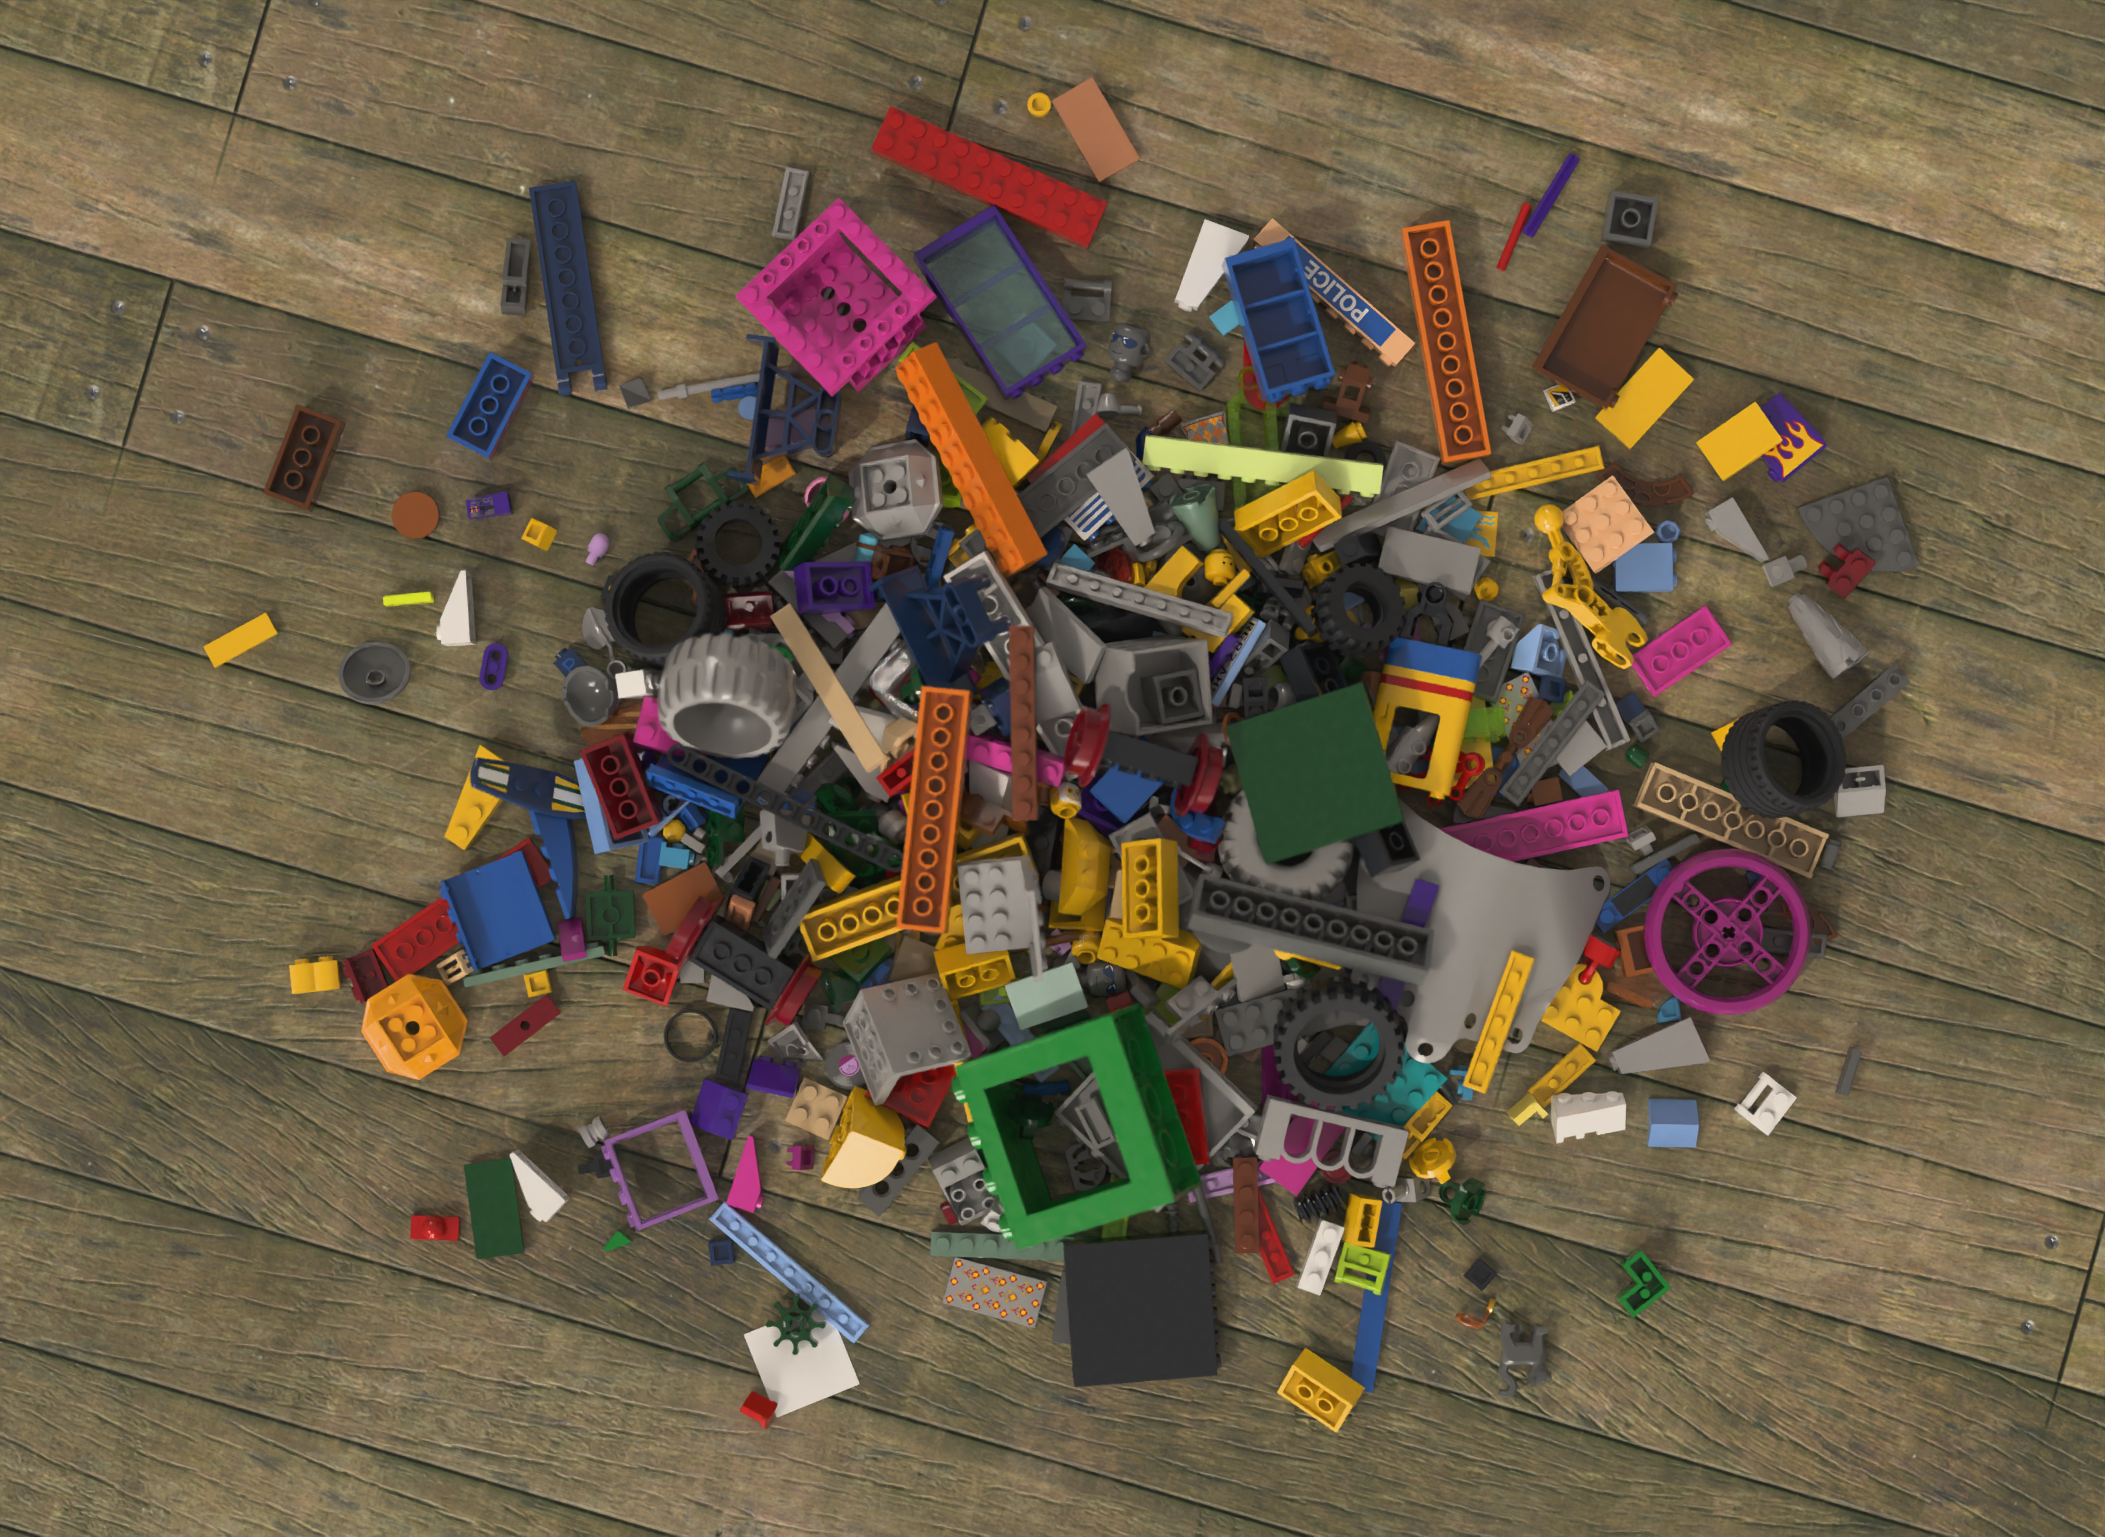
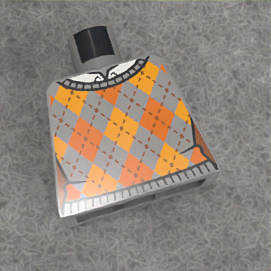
M1224 411L1180 424V430L1185 439L1229 445Z

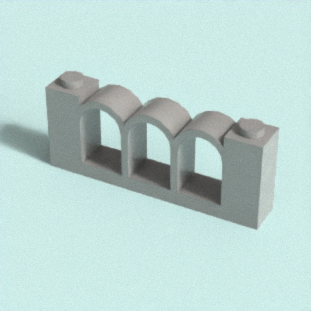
M1267 1095L1253 1150L1259 1159L1265 1161H1272L1273 1158L1279 1160L1280 1155H1282L1292 1163H1303L1311 1158L1319 1168L1325 1171H1334L1344 1166L1350 1175L1356 1178L1369 1177L1374 1182V1186L1387 1188L1388 1185L1395 1187L1409 1131L1403 1126L1331 1109L1323 1110L1319 1109L1318 1106ZM1291 1114L1315 1119L1309 1143L1306 1149L1298 1154L1288 1153L1284 1149V1139ZM1323 1121L1347 1127L1341 1151L1331 1161H1322L1316 1156V1148ZM1356 1129L1379 1134L1373 1159L1367 1167L1362 1169L1352 1168L1348 1163Z

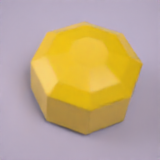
M671 820L663 827V836L669 842H680L686 833V826L680 820Z

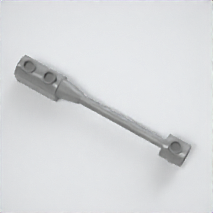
M1501 615L1497 620L1490 622L1487 627L1486 636L1490 641L1479 653V655H1482L1480 668L1497 646L1505 649L1519 631L1513 623ZM1430 713L1414 728L1406 725L1386 751L1385 757L1390 772L1406 775L1410 772L1413 764L1425 753L1426 748L1430 744V740L1440 722L1439 714Z

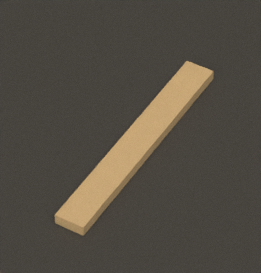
M789 603L770 616L866 772H871L887 761V756L793 605Z

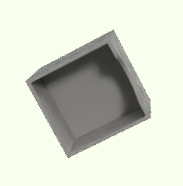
M1164 634L1104 643L1107 648L1094 674L1096 709L1098 710L1104 703H1108L1111 706L1110 731L1138 736L1213 723L1207 640ZM1196 668L1204 716L1160 724L1144 701L1141 678L1180 669Z

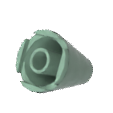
M1198 484L1185 488L1187 493L1181 496L1179 492L1174 494L1170 498L1169 504L1197 548L1205 553H1210L1212 550L1218 549L1221 543L1216 491L1214 486L1210 487V484Z

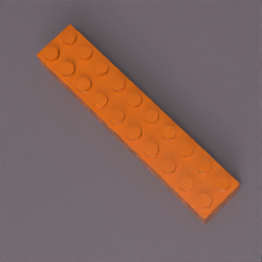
M1446 220L1402 228L1400 235L1441 463L1444 465L1489 457L1491 455V448L1450 221Z
M937 342L913 351L895 367L897 377L903 383L908 392L909 400L914 404L919 413L920 421L925 425L930 434L931 442L940 453L943 465L947 467L951 474L954 486L958 488L962 495L965 507L969 509L973 516L976 528L980 530L984 537L987 549L994 556L998 570L1006 579L1028 569L1048 553Z
M925 686L921 688L896 928L948 933L973 692Z

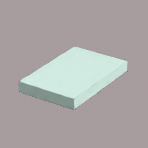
M1073 961L1042 971L1043 979L1033 980V975L1005 984L1020 1030L1088 1008V1003Z

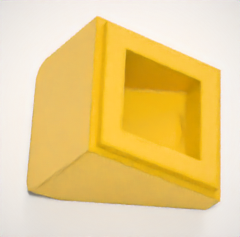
M531 517L521 539L548 551L557 530Z

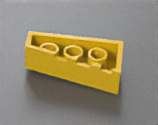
M479 745L475 758L505 761L485 746ZM470 771L444 836L461 849L467 851L503 801L472 788L470 784Z

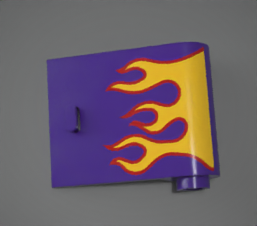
M1778 393L1760 409L1783 441L1761 457L1768 465L1769 470L1767 473L1774 482L1780 481L1784 483L1824 450L1827 445L1817 431Z

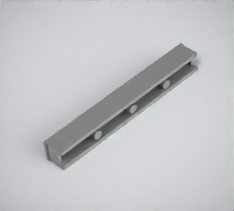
M1551 568L1532 577L1552 625L1558 630L1560 636L1558 639L1565 651L1579 689L1588 679L1606 693L1590 715L1600 738L1607 745L1605 750L1608 751L1630 741V738L1582 624L1567 609L1548 604L1543 600V592L1552 586L1553 574L1551 573Z

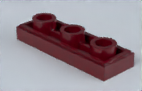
M546 994L492 1035L490 1039L505 1057L560 1015L561 1011ZM524 1021H528L530 1024L528 1030L522 1027Z

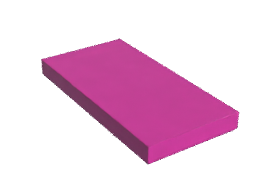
M1705 605L1633 653L1634 662L1631 666L1651 696L1655 697L1731 646L1732 643Z
M1311 1101L1310 1105L1318 1106V1103ZM1326 1105V1109L1334 1110V1106ZM1299 1115L1298 1118L1291 1119L1284 1139V1149L1286 1152L1298 1154L1306 1149L1315 1119ZM1323 1121L1316 1148V1156L1319 1160H1323L1346 1126ZM1280 1155L1279 1160L1274 1158L1272 1161L1262 1160L1258 1169L1297 1196L1318 1166L1311 1158L1303 1163H1292Z

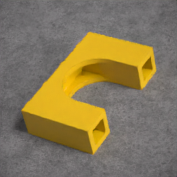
M1181 546L1144 588L1182 599V592L1186 583L1204 563L1187 547ZM1235 594L1219 609L1234 615V620L1227 636L1235 634L1255 613L1249 605ZM1180 627L1189 637L1194 635L1197 639L1207 640L1208 653L1210 651L1216 653L1226 639L1188 627Z

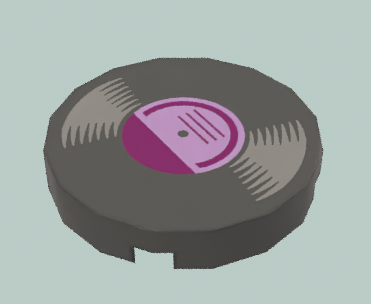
M843 1042L836 1045L829 1052L826 1060V1072L829 1079L836 1086L844 1089L862 1086L865 1083V1079L851 1043Z

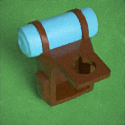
M871 533L860 534L853 562L870 561L872 582L913 567L915 555L909 549L897 545L883 547L878 544L879 539L877 536Z

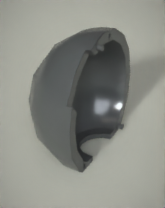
M577 667L569 672L564 680L562 689L563 703L570 714L579 722L578 724L587 727L599 726L611 718L618 704L616 682L605 670L598 667Z

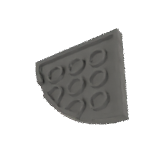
M1888 477L1797 508L1799 516L1808 532L1813 535L1827 552L1843 562L1844 560L1834 554L1835 551H1833L1834 546L1838 542L1851 552L1858 547L1875 560L1876 564L1870 571L1897 572L1919 567Z

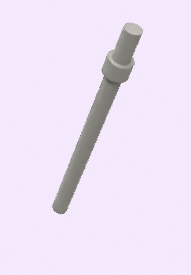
M798 366L781 369L792 377L799 376ZM760 373L688 386L686 384L676 385V388L659 390L658 396L659 400L674 397L682 399L688 398V395L708 392L713 389H724L725 387L746 385L753 382L759 383ZM776 375L775 380H776V379H782V378H781L780 376Z

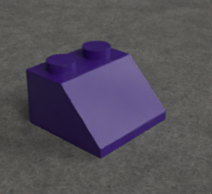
M760 1055V1059L755 1058L753 1060L746 1088L794 1098L796 1097L802 1068H798L796 1062L783 1060V1064L775 1063L772 1057Z
M704 1078L690 1124L709 1133L733 1140L749 1093Z

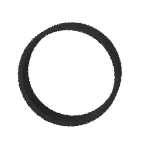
M681 1011L675 1014L665 1027L664 1042L666 1048L673 1057L680 1061H700L706 1058L716 1045V1026L712 1019L701 1011ZM684 1013H697L709 1021L713 1029L714 1038L711 1048L705 1055L697 1059H685L678 1056L671 1049L668 1042V1030L672 1021Z

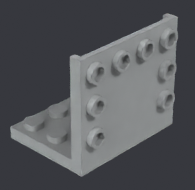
M1030 855L957 862L966 954L1029 948L1033 980L1043 979L1042 970H1047L1044 934H1039L1038 926H1043L1042 912L1037 911L1036 904H1040L1041 899L1037 870L1031 868Z
M939 973L861 989L843 1020V1025L875 1106L884 1104L900 1076L969 1061L972 1057L946 989L943 988Z

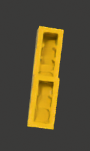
M808 831L803 852L797 853V855L806 864L811 858L818 860L826 884L832 890L841 894L855 875Z

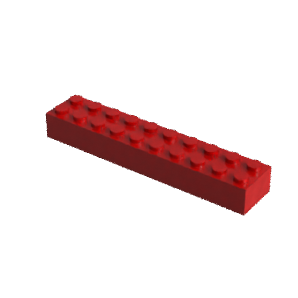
M890 106L871 148L872 154L990 207L995 205L999 211L1087 250L1107 208V202L892 106Z

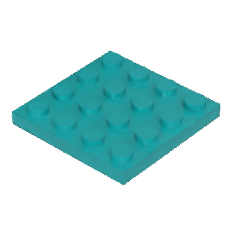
M1371 1021L1323 1073L1324 1075H1350L1362 1070L1374 1060L1379 1050V1035ZM1403 1039V1065L1401 1071L1396 1070L1397 1080L1393 1085L1387 1083V1092L1383 1096H1380L1378 1093L1373 1096L1374 1102L1367 1105L1365 1101L1358 1103V1109L1351 1110L1350 1105L1342 1106L1341 1112L1404 1127L1405 1123L1418 1109H1421L1448 1078L1432 1063H1423L1413 1059L1407 1052L1406 1041ZM1365 1131L1377 1142L1379 1134Z

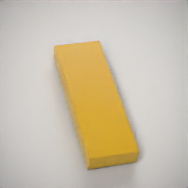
M264 613L203 647L213 666L217 668L274 637L278 632L268 613Z
M1579 1042L1527 1091L1545 1108L1551 1102V1095L1560 1094L1588 1069L1596 1059Z

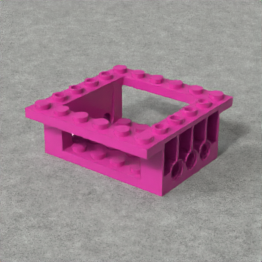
M838 198L735 297L815 380L833 396L847 382L859 393L927 328L920 313L936 298V295ZM840 232L903 293L900 297L845 243ZM827 289H833L835 291L833 298L829 300L824 299L823 292ZM842 305H849L851 310L849 314L841 316L838 313L839 308ZM858 321L866 322V328L861 332L855 331L854 326Z

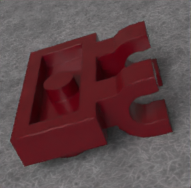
M1838 542L1834 546L1833 551L1844 562L1836 570L1825 560H1822L1817 568L1820 574L1829 578L1826 581V585L1845 599L1876 563L1875 560L1858 547L1851 552Z

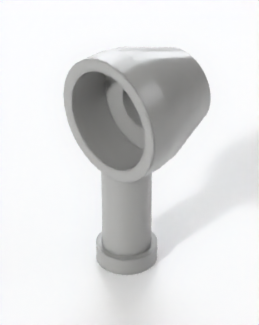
M1115 394L1101 395L1097 406V415L1100 417H1116L1119 415L1141 416L1142 414L1141 404L1119 405Z

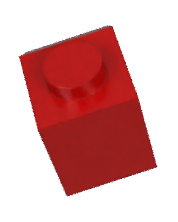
M912 749L876 777L889 797L911 787L915 749Z

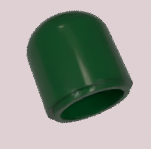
M1632 745L1627 749L1625 758L1639 769L1644 765L1650 754L1640 746Z

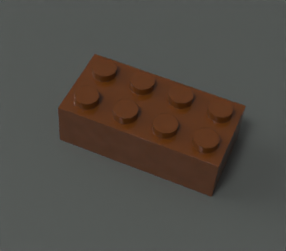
M297 404L263 494L312 512L346 424L338 419Z

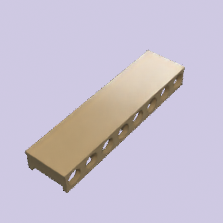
M1656 762L1650 763L1633 807L1734 849L1757 853L1775 862L1782 869L1806 879L1812 878V873L1826 839L1829 837L1827 833L1788 817L1769 819L1763 818L1760 815L1756 816L1753 812H1749L1745 807H1742L1732 794Z

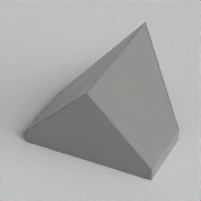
M796 1021L789 1028L787 1027L767 1041L779 1060H824L799 1021Z

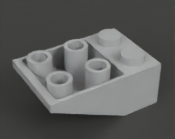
M968 1137L928 1157L932 1171L960 1225L962 1226L983 1216L992 1206L995 1195H991L986 1188L983 1178V1171L986 1167L978 1150L972 1145L970 1138Z

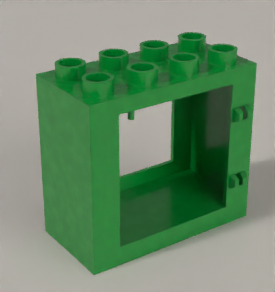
M1140 1002L988 1052L955 1066L957 1076L952 1078L954 1094L961 1104L967 1103L973 1120L968 1123L970 1141L975 1149H983L988 1167L984 1168L983 1171L984 1182L991 1195L998 1194L1004 1211V1213L999 1215L1000 1229L1007 1241L1014 1240L1017 1251L1175 1202L1203 1185ZM1088 1055L1129 1177L1052 1201L1032 1140L1020 1139V1125L1012 1121L1007 1114L1009 1100L1011 1098L1012 1100L1016 1099V1093L1022 1092V1087L1014 1088L1011 1080Z

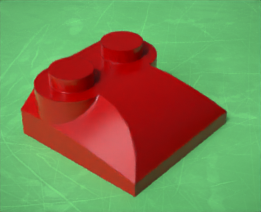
M638 946L622 990L667 1007L680 973L677 971L678 960L665 953V951L652 946Z

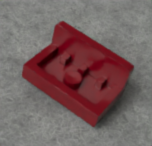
M773 591L725 594L724 600L727 611V623L725 626L727 630L743 631L748 628L766 630L773 627L774 622L770 617L776 613Z
M374 949L343 960L345 963L342 966L347 979L351 978L354 986L351 988L355 1000H359L361 1004L367 1003L370 997L389 986Z

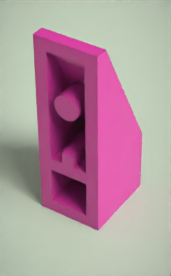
M750 1134L748 1135L726 1204L754 1213L756 1208H761L765 1195L761 1194L762 1183L755 1136Z

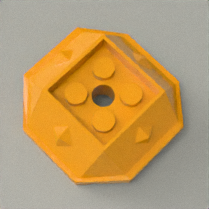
M409 973L367 1000L361 1032L387 1072L420 1080L460 1055L468 1018L442 979ZM408 1022H417L420 1026L419 1032L411 1033L407 1028Z

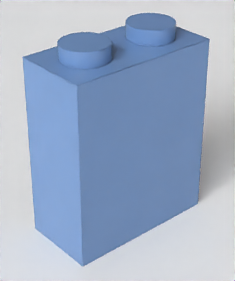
M1639 543L1612 562L1614 592L1673 591V586H1677V573L1673 572V563H1676L1677 560L1676 548L1672 549V543Z

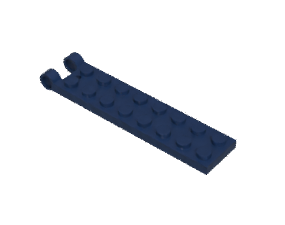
M570 181L530 187L529 193L560 396L572 395L569 374L591 370L595 391L606 390L607 380L577 182ZM578 359H581L583 362L580 366L576 365Z

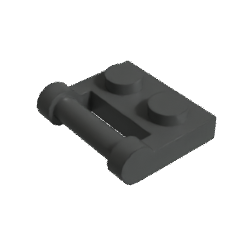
M1065 277L1063 310L1071 321L1109 323L1112 279L1090 281L1073 280L1072 277ZM1071 289L1104 291V298L1071 296Z

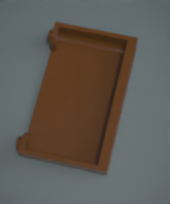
M1602 244L1531 370L1606 411L1609 407L1613 409L1620 397L1617 395L1619 388L1667 304L1672 306L1678 296V293L1675 292L1677 285Z

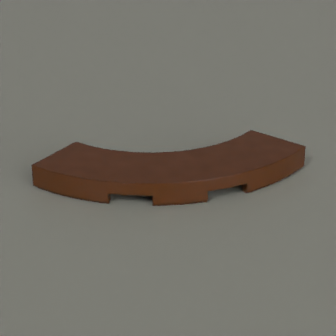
M1616 461L1595 475L1601 483L1613 475L1634 504L1643 506L1670 505L1695 494L1682 474L1667 481L1645 482L1626 473Z
M1765 892L1754 895V900L1757 903L1763 902L1766 897ZM1781 893L1760 914V917L1780 916L1792 920L1789 907ZM1806 901L1811 918L1812 933L1826 934V941L1838 937L1826 916ZM1812 938L1815 945L1821 944L1822 939Z

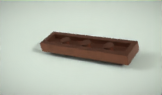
M1233 1157L1235 1254L1259 1253L1257 1157Z

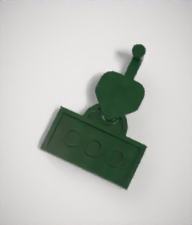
M876 810L828 812L829 817L904 854L905 842L893 844L887 837L882 836L877 831ZM829 823V836H833L837 831V827L835 824ZM853 833L847 835L845 843L849 847L856 846L859 841L858 836ZM830 842V853L855 875L848 886L862 889L879 883L880 877L886 875L887 869ZM871 844L867 848L868 856H878L880 854V847L876 844ZM957 844L956 854L966 851ZM892 855L888 861L890 867H899L902 863V858L899 855Z

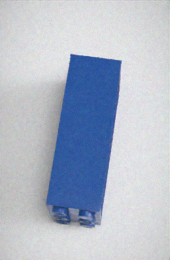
M1294 238L1226 257L1222 264L1263 402L1269 400L1270 404L1283 400L1285 395L1291 393L1293 397L1305 394L1308 388L1315 387V390H1320L1328 387L1335 376V372Z

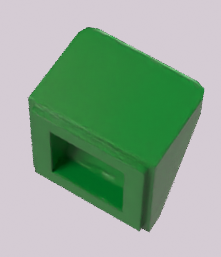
M621 1229L617 1230L603 1247V1250L607 1252L631 1243L633 1239Z

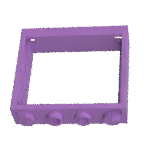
M685 1110L603 1141L604 1146L601 1147L605 1160L610 1159L613 1168L609 1169L613 1182H618L621 1191H618V1195L622 1205L627 1204L630 1213L626 1214L631 1228L635 1226L636 1230H641L719 1199ZM677 1120L705 1196L641 1221L613 1145Z

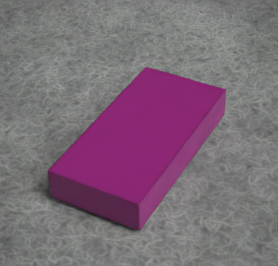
M581 917L559 921L558 929L563 962L587 957Z

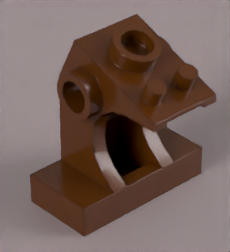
M1353 361L1348 363L1346 368L1341 367L1338 381H1341L1342 384L1338 396L1334 398L1325 395L1322 409L1334 411L1336 415L1367 423L1371 408L1361 406V401L1365 389L1370 390L1374 376L1370 375L1371 370L1367 369V365ZM1347 384L1360 388L1356 400L1343 396Z

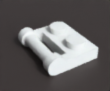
M1762 1072L1758 1077L1759 1081L1743 1102L1737 1104L1734 1110L1763 1133L1769 1135L1797 1097L1769 1075ZM1767 1085L1772 1088L1755 1112L1751 1114L1748 1109Z

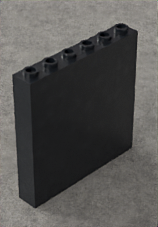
M1206 1230L1063 1241L1074 1387L1218 1375L1217 1368H1221L1220 1353L1216 1354L1215 1345L1220 1344L1219 1331L1214 1330V1321H1218L1217 1307H1213L1212 1298L1216 1297L1215 1283H1211L1210 1275L1215 1274L1214 1260H1209V1251L1213 1250L1212 1236H1208Z

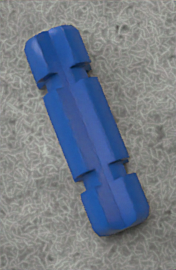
M754 382L747 383L746 386L736 385L725 387L724 390L720 388L711 390V398L714 403L723 402V399L729 401L744 398L746 395H757V385Z
M1067 1080L1059 1081V1083L1053 1081L1036 1083V1085L1025 1084L1023 1092L1024 1094L1039 1096L1055 1095L1057 1092L1064 1094L1070 1092V1086Z

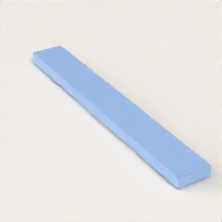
M726 1201L711 1216L710 1221L795 1294H799L800 1298L812 1307L814 1302H818L819 1306L815 1311L851 1342L855 1343L870 1324L731 1205L726 1204Z

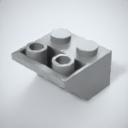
M1884 765L1845 769L1842 785L1839 786L1838 792L1834 794L1836 818L1884 813L1886 795Z

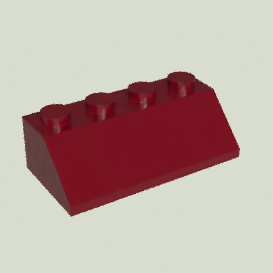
M629 731L580 750L585 767L615 840L659 824L664 820L652 788L647 786V776Z

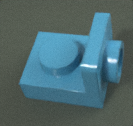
M1455 1065L1454 1069H1449V1074L1462 1075V1080H1458L1457 1094H1461V1099L1472 1100L1473 1089L1463 1086L1469 1066Z

